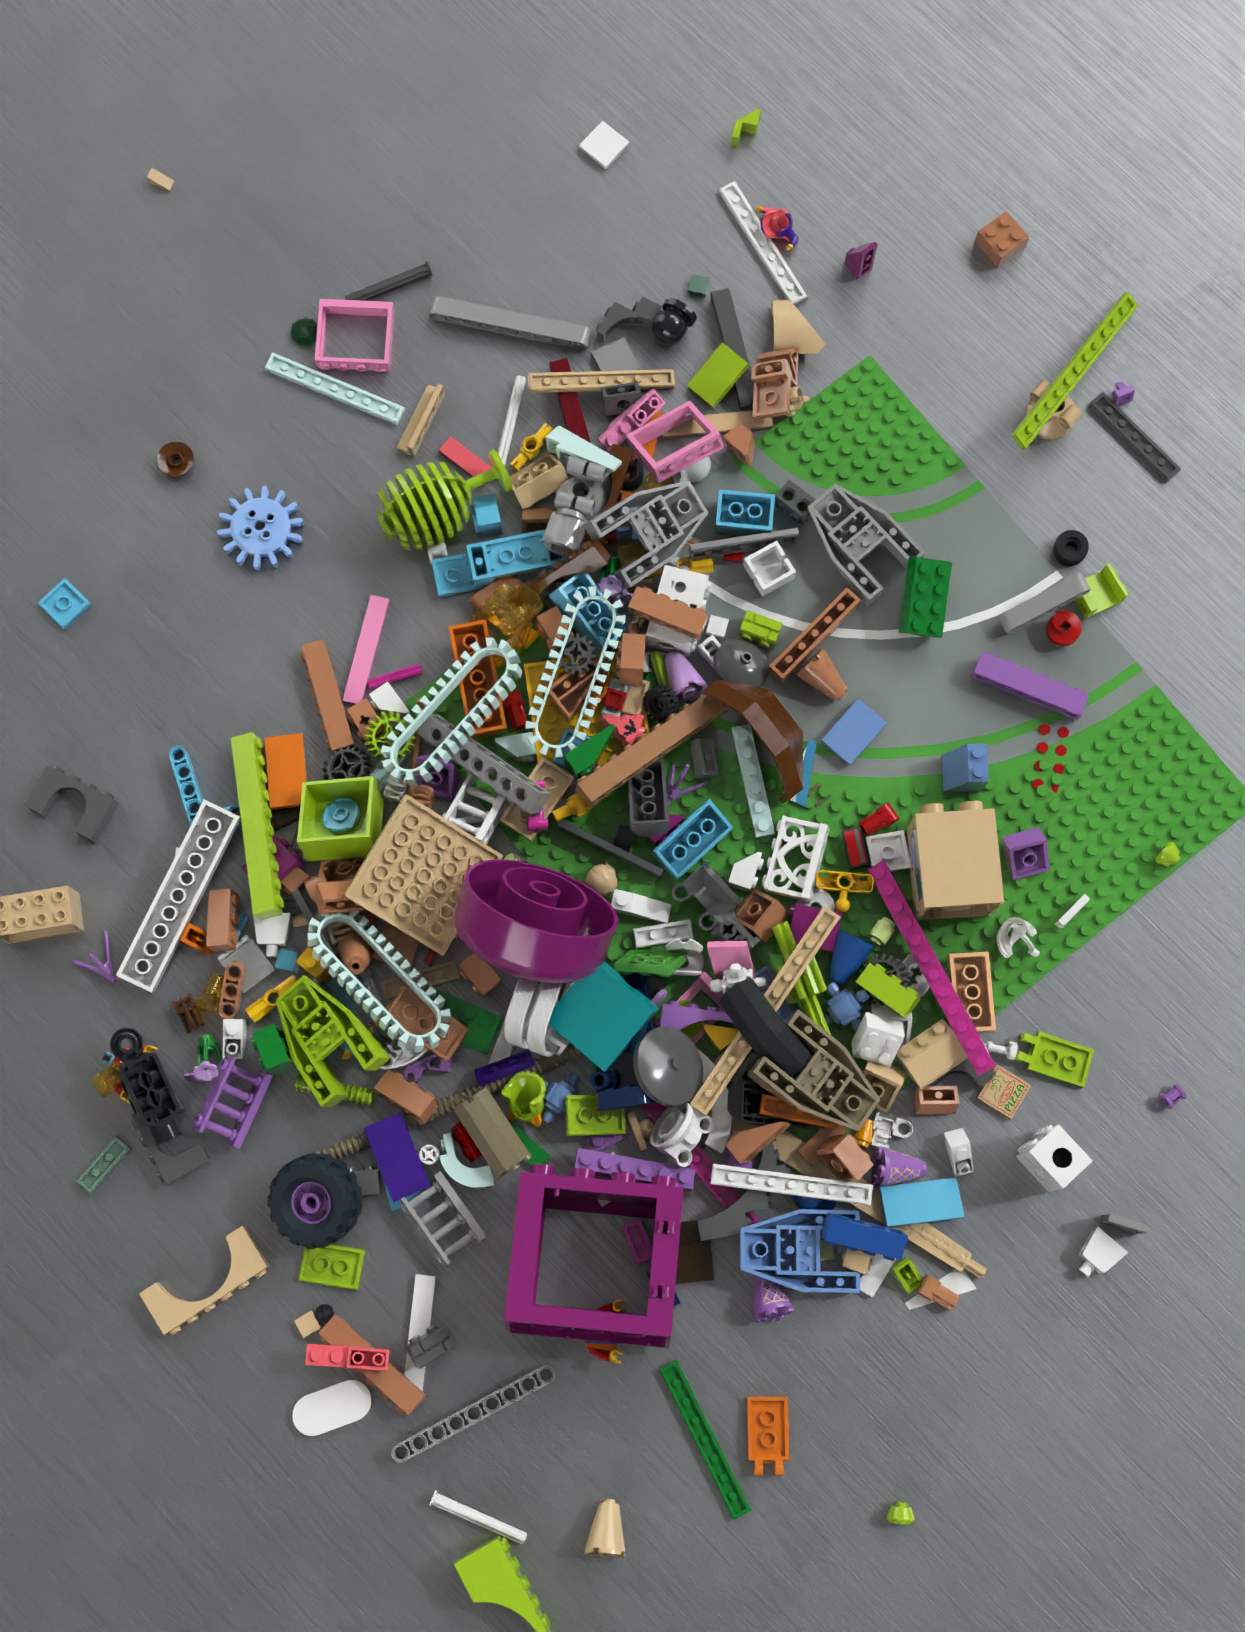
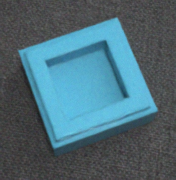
M279 949L275 968L294 972L292 968L297 964L296 960L299 957V953Z

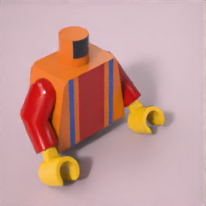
M615 1300L614 1303L603 1305L596 1310L625 1313L626 1309H621L620 1305L626 1301ZM585 1341V1347L588 1349V1352L598 1360L621 1364L617 1360V1356L623 1355V1353L617 1351V1343Z

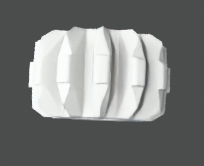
M390 775L385 786L384 798L399 803L408 785L405 778L402 784H400Z

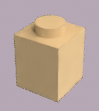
M847 1249L843 1251L841 1257L842 1266L863 1274H869L874 1256L865 1254L864 1251L859 1249L856 1251Z

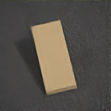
M151 168L147 176L150 184L170 191L175 183L174 180Z

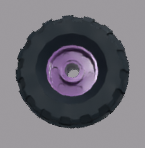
M312 1153L298 1157L284 1165L270 1184V1195L267 1197V1205L271 1209L270 1218L272 1223H276L277 1231L283 1237H288L292 1244L302 1245L308 1249L324 1248L345 1237L358 1222L357 1219L362 1210L361 1197L363 1196L361 1187H358L356 1182L358 1178L353 1171H349L346 1163L340 1159H334L332 1155Z

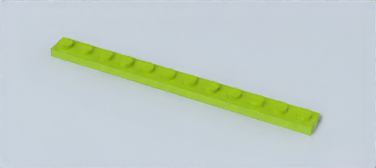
M1129 292L1121 295L1011 434V437L1021 450L1029 446L1138 307Z

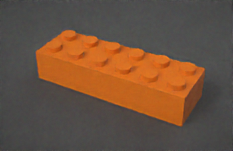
M486 619L449 626L455 661L458 660L462 666L465 663L460 656L464 651L470 657L475 654L470 646L477 641L481 649L487 647L485 638L490 637ZM493 655L482 658L459 683L465 716L498 681ZM498 694L495 697L500 705L496 710L489 703L487 706L492 714L488 718L482 712L479 714L484 723L478 727L472 721L471 724L476 730L471 736L472 739L477 740L508 734L502 699Z

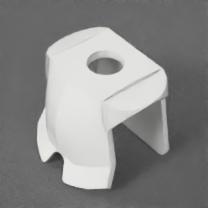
M678 938L665 946L666 950L670 952H687V959L689 960V965L686 968L680 967L671 975L697 976L702 974L704 958L701 953L703 950L702 945L693 939L682 942Z

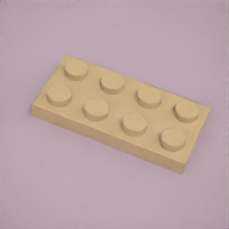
M542 757L528 778L535 783L537 781H545V790L551 793L544 805V819L549 818L551 812L575 780V777L545 757ZM510 803L499 819L500 822L531 842L540 831H527L528 816H536V814L529 815L524 813L519 805Z

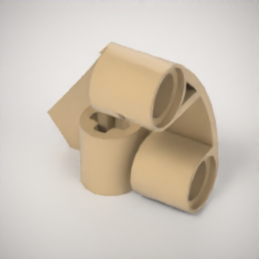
M772 300V317L774 322L773 351L795 348L798 354H818L825 343L790 300Z

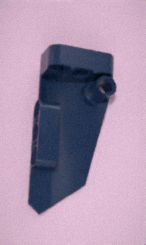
M633 972L624 981L648 998L645 976ZM651 1019L632 1038L628 1048L609 1070L604 1072L596 1066V1072L591 1075L590 1083L596 1089L595 1095L598 1111L656 1103L640 1087L633 1067L634 1050L639 1039L648 1031L653 1030ZM602 1076L604 1077V1083H603V1085H602V1083H601V1077H602Z

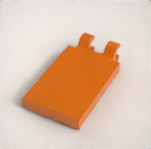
M747 1397L748 1460H754V1475H763V1464L774 1463L775 1475H784L783 1460H789L788 1397Z

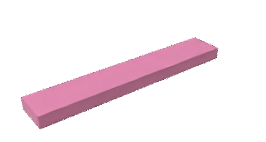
M370 596L342 700L344 703L355 705L364 699L368 684L367 680L370 676L389 605V599Z

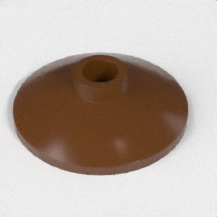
M170 442L164 445L158 452L157 464L165 475L180 477L191 470L194 464V454L185 443ZM175 460H180L178 464H174Z

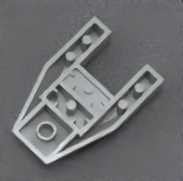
M690 480L635 492L587 521L583 526L593 541L596 538L599 539L626 521H629L646 552L613 573L616 578L622 580L621 587L624 590L632 587L674 559L707 516L708 511Z
M834 484L807 507L831 561L855 595L867 607L881 596L884 588L861 565L860 561L881 543L906 569L908 558H924L925 556L924 550L888 512L837 484Z

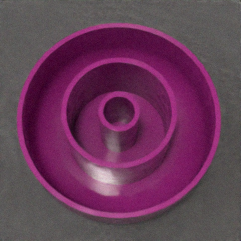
M486 860L472 865L466 871L455 904L453 921L462 942L474 954L490 965L520 978L546 983H568L589 977L604 962L618 925V916L612 905L602 895L566 874L522 861ZM586 927L589 928L588 936H584Z

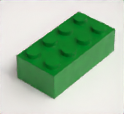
M922 557L908 558L899 633L942 638L952 562Z

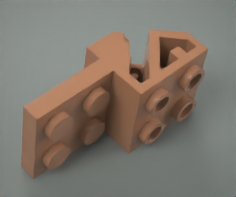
M795 348L761 353L756 358V363L752 366L751 380L754 382L752 417L755 420L790 414L791 387L797 386L798 352Z

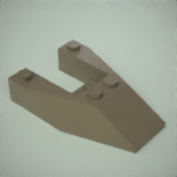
M799 1009L792 1012L784 1023L808 1048L813 1056L795 1080L765 1056L757 1059L747 1073V1076L762 1088L798 1110L858 1132L879 1103L880 1098L845 1046Z

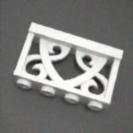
M783 815L782 820H779L777 823L776 831H778L777 839L774 838L772 842L773 854L772 857L769 856L767 868L769 869L767 875L763 876L762 886H764V890L767 893L811 903L816 874L820 869L830 829L827 824H818ZM796 826L800 830L801 837L797 838L794 831L793 835L788 837L786 831L789 827ZM804 828L816 830L818 834L805 835ZM805 843H807V848L808 846H813L811 852L805 850ZM800 845L804 856L811 861L810 864L798 866L792 873L785 862L784 856L790 850ZM778 862L781 869H776ZM800 870L807 871L806 876L803 877L800 873L799 876L796 877ZM777 875L781 876L779 882L785 881L786 878L789 879L788 883L783 887L775 886L773 880ZM794 883L803 889V892L800 893L788 889Z

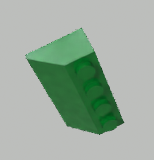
M435 989L437 992L432 1001L434 1002L440 994L445 999L444 1006L441 1009H450L451 1016L470 1028L460 1044L487 1055L502 1022V1017Z

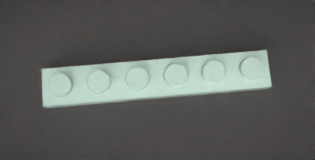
M749 724L731 727L755 837L757 839L775 835L751 727Z

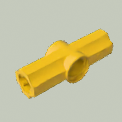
M294 975L274 989L268 990L263 997L245 1009L254 1023H257L273 1010L278 1009L277 1003H270V997L274 994L281 996L298 980Z

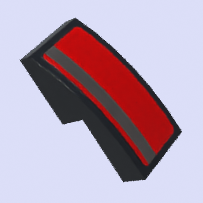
M861 827L843 830L842 836L850 870L870 866Z

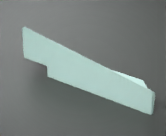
M557 426L546 436L547 452L557 454V459L567 465L570 457L607 467V476L622 464L621 460L561 426Z

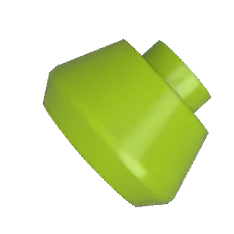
M1168 842L1155 858L1157 864L1169 867L1171 864L1174 867L1181 857L1178 856L1180 851L1174 842Z
M895 1501V1505H891L886 1518L890 1523L910 1525L915 1521L912 1508L907 1506V1502Z

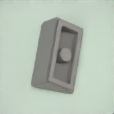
M697 738L691 741L690 748L695 778L718 776L713 738Z

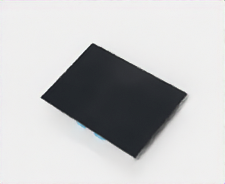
M620 825L613 845L630 852L636 834L630 828Z

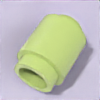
M886 917L878 920L868 935L870 942L877 947H880V945L885 946L895 931V923Z

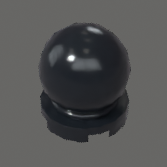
M671 298L670 301L666 299L662 305L663 311H660L653 319L652 334L662 345L673 346L679 344L686 336L687 327L693 326L697 320L695 312L692 311L690 313L685 308L687 305L678 299Z

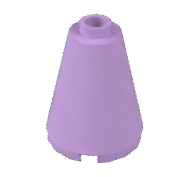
M669 652L664 661L669 687L672 688L671 692L674 691L676 693L674 697H678L676 703L685 705L684 701L690 700V702H694L700 694L706 693L704 690L707 684L681 652Z

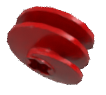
M1061 610L1049 619L1045 629L1046 636L1050 642L1057 646H1069L1081 634V621L1073 612Z

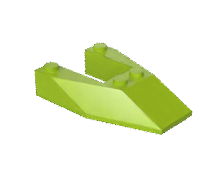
M303 975L276 999L291 1059L321 1107H334L347 1096L346 1091L325 1060L344 1041L347 1042L364 1070L376 1071L390 1059L381 1043L347 1007L307 976Z

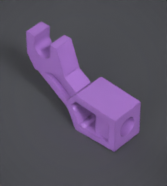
M432 1053V1055L408 1065L404 1069L403 1076L405 1080H409V1075L413 1073L415 1075L414 1081L419 1082L423 1072L427 1069L451 1072L453 1057L448 1062L441 1058L440 1066L437 1068L435 1066L432 1067L431 1064L435 1058L441 1057Z

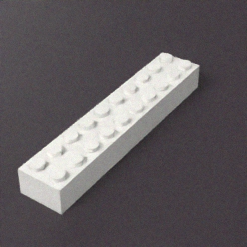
M203 800L116 976L151 993L156 991L180 942L178 939L187 922H190L241 820L240 816Z

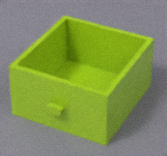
M375 777L303 782L297 844L308 862L367 857L382 831L384 795ZM350 798L357 803L361 810V818L358 825L348 833L335 834L330 832L323 823L325 808L327 805L330 806L333 803L332 801L336 799Z

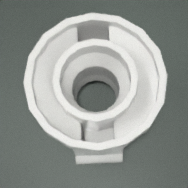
M689 1103L668 1107L657 1119L652 1129L650 1144L666 1155L670 1163L686 1167L692 1161L691 1150L699 1143L702 1133H709L713 1129V1119L710 1116L701 1114ZM703 1119V1125L700 1127V1121ZM681 1153L682 1157L678 1160V1156Z

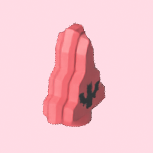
M637 713L633 716L624 714L620 717L613 714L602 715L599 721L604 728L614 724V738L621 742L623 748L629 744L634 745L636 740L646 732V728L642 727L645 716Z

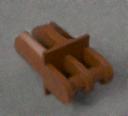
M190 993L187 997H181L179 1001L172 1002L187 1034L192 1031L185 1016H187L194 1030L199 1028L192 1014L193 1012L201 1027L205 1026L197 1009L198 1006ZM191 1001L192 1005L188 1007L186 1003ZM183 1005L184 1010L180 1011L178 1007Z

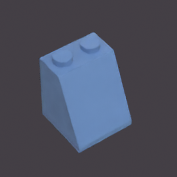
M966 744L941 755L943 793L983 791L989 782L987 744Z

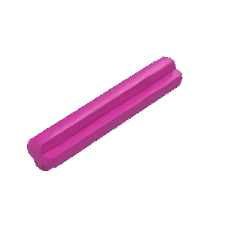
M415 664L368 679L367 683L369 689L374 690L386 682L392 684L422 674L420 664Z

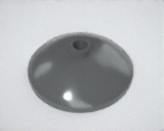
M732 639L723 643L715 654L714 666L721 680L760 687L768 677L769 663L767 657L752 642L743 639Z

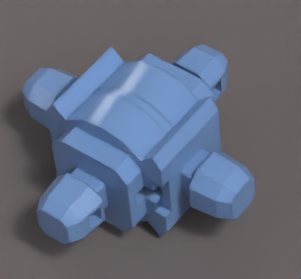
M832 982L827 986L826 990L829 996L832 995L833 997L827 1002L830 1006L827 1008L828 1012L824 1015L826 1023L830 1025L835 1021L837 1024L842 1023L843 1026L851 1023V1027L856 1032L862 1019L859 1020L858 1018L863 1014L861 1009L864 1005L862 1002L870 997V993L866 989H862L857 993L853 990L849 992L847 988L840 992L838 985Z
M571 1073L567 1077V1082L561 1080L558 1084L554 1081L551 1086L543 1080L546 1085L544 1100L547 1101L544 1106L549 1108L548 1111H545L543 1120L550 1124L555 1119V1114L562 1116L563 1112L565 1113V1096L576 1094L577 1090L573 1086L577 1085L579 1076L575 1073Z

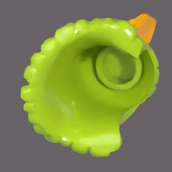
M527 1070L526 1072L516 1073L503 1087L501 1095L507 1098L511 1121L530 1122L538 1128L542 1122L541 1113L544 1108L543 1099L546 1085L543 1078L539 1077L540 1075L536 1074V1072L530 1073V1070Z

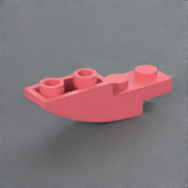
M307 1344L305 1365L388 1371L389 1350L319 1344Z

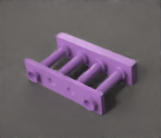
M226 1055L219 1064L218 1076L215 1078L199 1114L193 1120L192 1129L201 1133L204 1128L210 1129L226 1136L228 1139L227 1144L240 1149L273 1076L260 1070L255 1075L234 1065L235 1058ZM230 1072L251 1081L253 1085L250 1092L246 1093L226 1084L225 1082ZM221 1091L244 1100L242 1109L237 1111L217 1102ZM213 1109L235 1118L236 1123L234 1127L230 1130L209 1121L208 1119Z

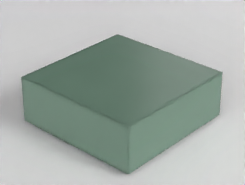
M692 274L688 293L705 297L709 278Z

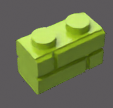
M747 610L739 630V635H741L743 640L759 642V645L764 648H774L783 623Z

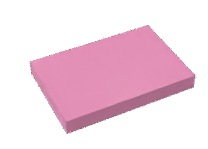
M714 941L707 943L716 979L723 980V971L725 969L728 970L735 963H738L747 970L751 968L753 977L756 979L747 941Z

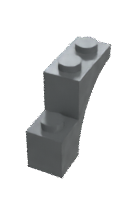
M643 296L639 302L636 301L632 310L614 302L612 307L609 306L607 308L603 322L600 321L597 325V339L604 342L611 333L628 325H644L652 328L653 319L662 311V306Z

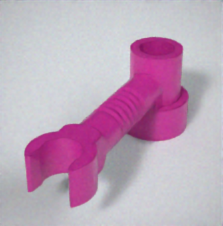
M545 781L536 782L545 789ZM544 807L541 813H536V816H528V832L548 830V819H544Z

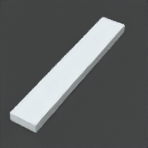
M418 1274L415 1276L408 1344H410L409 1340L414 1336L419 1335L421 1337L426 1334V1329L431 1326L436 1276ZM407 1352L404 1375L423 1392L426 1366L421 1369L416 1368Z

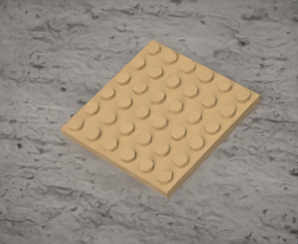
M404 794L343 896L441 956H444L457 934L453 915L466 871L469 867L481 861L501 860L503 855L409 795Z

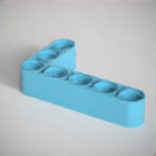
M175 746L170 750L169 757L191 826L197 812L192 813L191 810L196 805L201 806L203 798L188 752L181 746ZM178 753H184L182 759H175ZM188 770V776L182 778L181 773ZM189 788H194L193 794L186 795V791ZM237 804L223 808L233 814L240 811Z

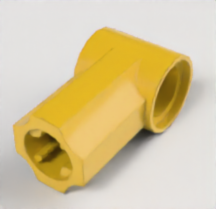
M682 557L676 564V568L685 565L689 568V571L701 574L714 572L712 557L694 560Z

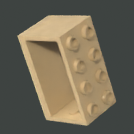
M68 885L0 897V940L6 944L84 931L80 894Z

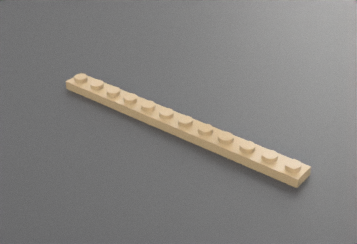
M823 906L764 993V996L775 1012H777L840 919L839 915ZM740 1031L690 1102L691 1106L704 1115L708 1114L752 1049Z

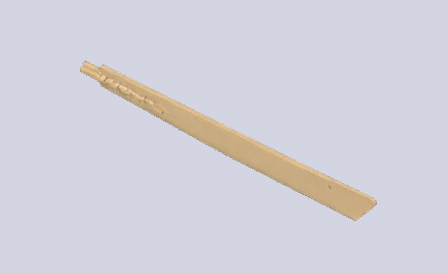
M712 1108L710 1109V1111H709L708 1114H707V1116H710L711 1118H712ZM732 1118L730 1131L735 1133L763 1125L738 1123ZM788 1131L782 1132L776 1138V1141L773 1142L774 1150L778 1149L780 1161L801 1174L809 1177L838 1180L821 1158L811 1167L797 1153L806 1143ZM861 1178L859 1181H851V1182H854V1183H862V1184H869V1185H871L870 1183H868L867 1181H865V1180L862 1179V1178ZM873 1186L871 1205L850 1203L885 1225L880 1194L876 1187ZM928 1223L890 1227L903 1231L908 1236L909 1241L959 1272L965 1268L980 1279L986 1273L987 1268L970 1258L972 1253Z

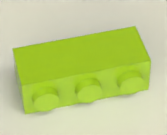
M869 963L856 983L901 1016L907 1018L920 1001V998L916 996L918 992L910 986L907 988L902 986V980L892 974L890 977L884 973L886 969L880 964L876 963L873 965Z

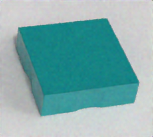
M604 961L599 965L595 973L572 984L554 1007L549 1024L605 1072L615 1064L628 1048L632 1038L645 1027L659 1008L640 991L628 985L621 975Z

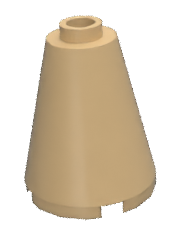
M603 1499V1502L598 1504L584 1554L603 1558H611L615 1554L617 1558H625L626 1551L619 1504L615 1503L616 1500Z

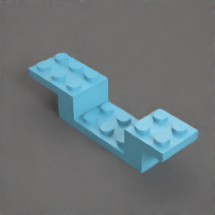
M545 529L466 545L468 553L431 561L438 596L444 597L483 589L493 583V579L545 568L549 570L556 561H563L566 557L555 554L546 548L545 544H543Z

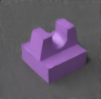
M1123 381L1115 383L1116 389L1113 391V402L1117 406L1131 402L1135 392L1133 386L1126 387Z

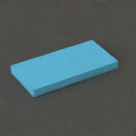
M957 1178L879 1188L885 1225L888 1228L964 1218Z

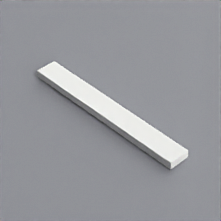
M734 181L720 188L719 193L786 300H790L794 306L807 300L806 293L774 242L763 234L760 220L736 182Z
M713 1164L710 1182L713 1185L871 1205L873 1185L719 1164Z

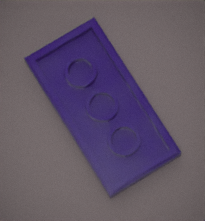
M401 1112L364 1127L393 1202L431 1187Z

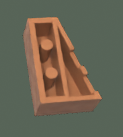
M584 659L582 662H580L578 666L583 665L587 661V659ZM591 659L594 665H588V672L582 669V674L575 671L573 676L572 670H570L551 685L547 697L569 724L584 704L598 664L595 659ZM599 669L598 674L603 675V670Z

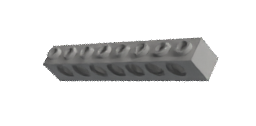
M431 714L423 722L417 734L423 737L424 742L438 748L456 727L440 715ZM464 732L462 733L468 741L463 746L457 739L454 741L460 748L458 752L454 755L449 748L446 750L451 756L450 760L452 762L461 764L465 767L464 770L466 772L475 774L479 777V781L492 786L493 791L505 795L510 803L519 805L524 813L529 815L541 813L551 793Z

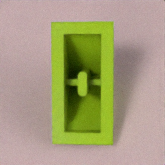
M908 1256L902 1258V1260L890 1268V1271L907 1294H910L920 1286L922 1278Z

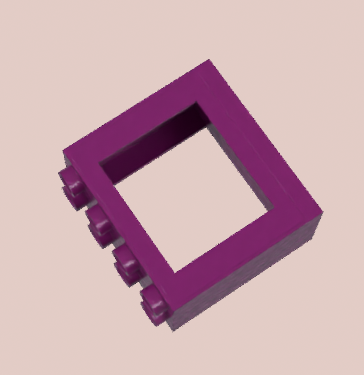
M532 1164L530 1172H520L504 1315L507 1333L669 1349L672 1333L684 1187L675 1186L676 1179L669 1176H652L651 1184L636 1183L635 1175L628 1172H612L611 1180L594 1179L595 1171L586 1168H572L570 1176L554 1175L555 1168L545 1164ZM598 1200H608L610 1202L602 1207ZM546 1209L655 1219L646 1315L536 1304Z

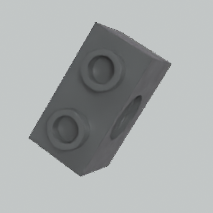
M638 382L601 387L602 404L606 416L621 414L641 398Z

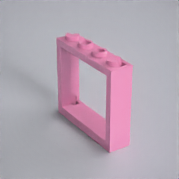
M320 299L315 350L317 368L322 370L334 368L341 371L356 369L361 372L367 370H375L376 372L390 371L395 311L393 302ZM327 314L387 316L384 360L324 357Z
M691 401L680 405L626 435L630 449H634V454L659 483L724 448L720 433ZM692 418L707 433L706 436L658 462H655L642 446Z

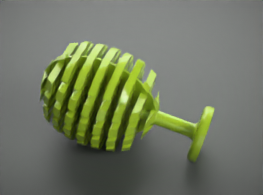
M492 449L488 452L491 469L466 481L455 470L456 476L453 477L445 462H438L441 475L433 462L426 463L428 474L421 464L415 466L417 477L411 468L404 470L407 483L400 473L395 475L399 492L391 480L386 483V488L392 502L388 501L382 488L378 493L384 509L382 514L377 506L378 522L383 532L394 543L392 535H396L403 549L410 551L406 535H408L416 550L423 549L418 533L428 548L434 547L431 533L439 544L445 542L442 530L447 538H452L454 536L452 525L458 533L463 529L458 512H460L466 524L470 520L465 498L472 507L471 490L495 479L498 480L504 491L510 492L513 490L508 472L497 451Z

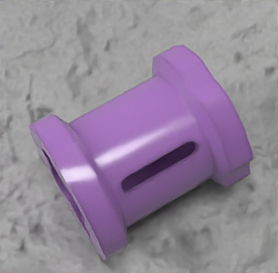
M1175 1084L1167 1093L1160 1094L1162 1102L1169 1109H1172L1174 1104L1187 1097L1184 1090L1178 1084Z

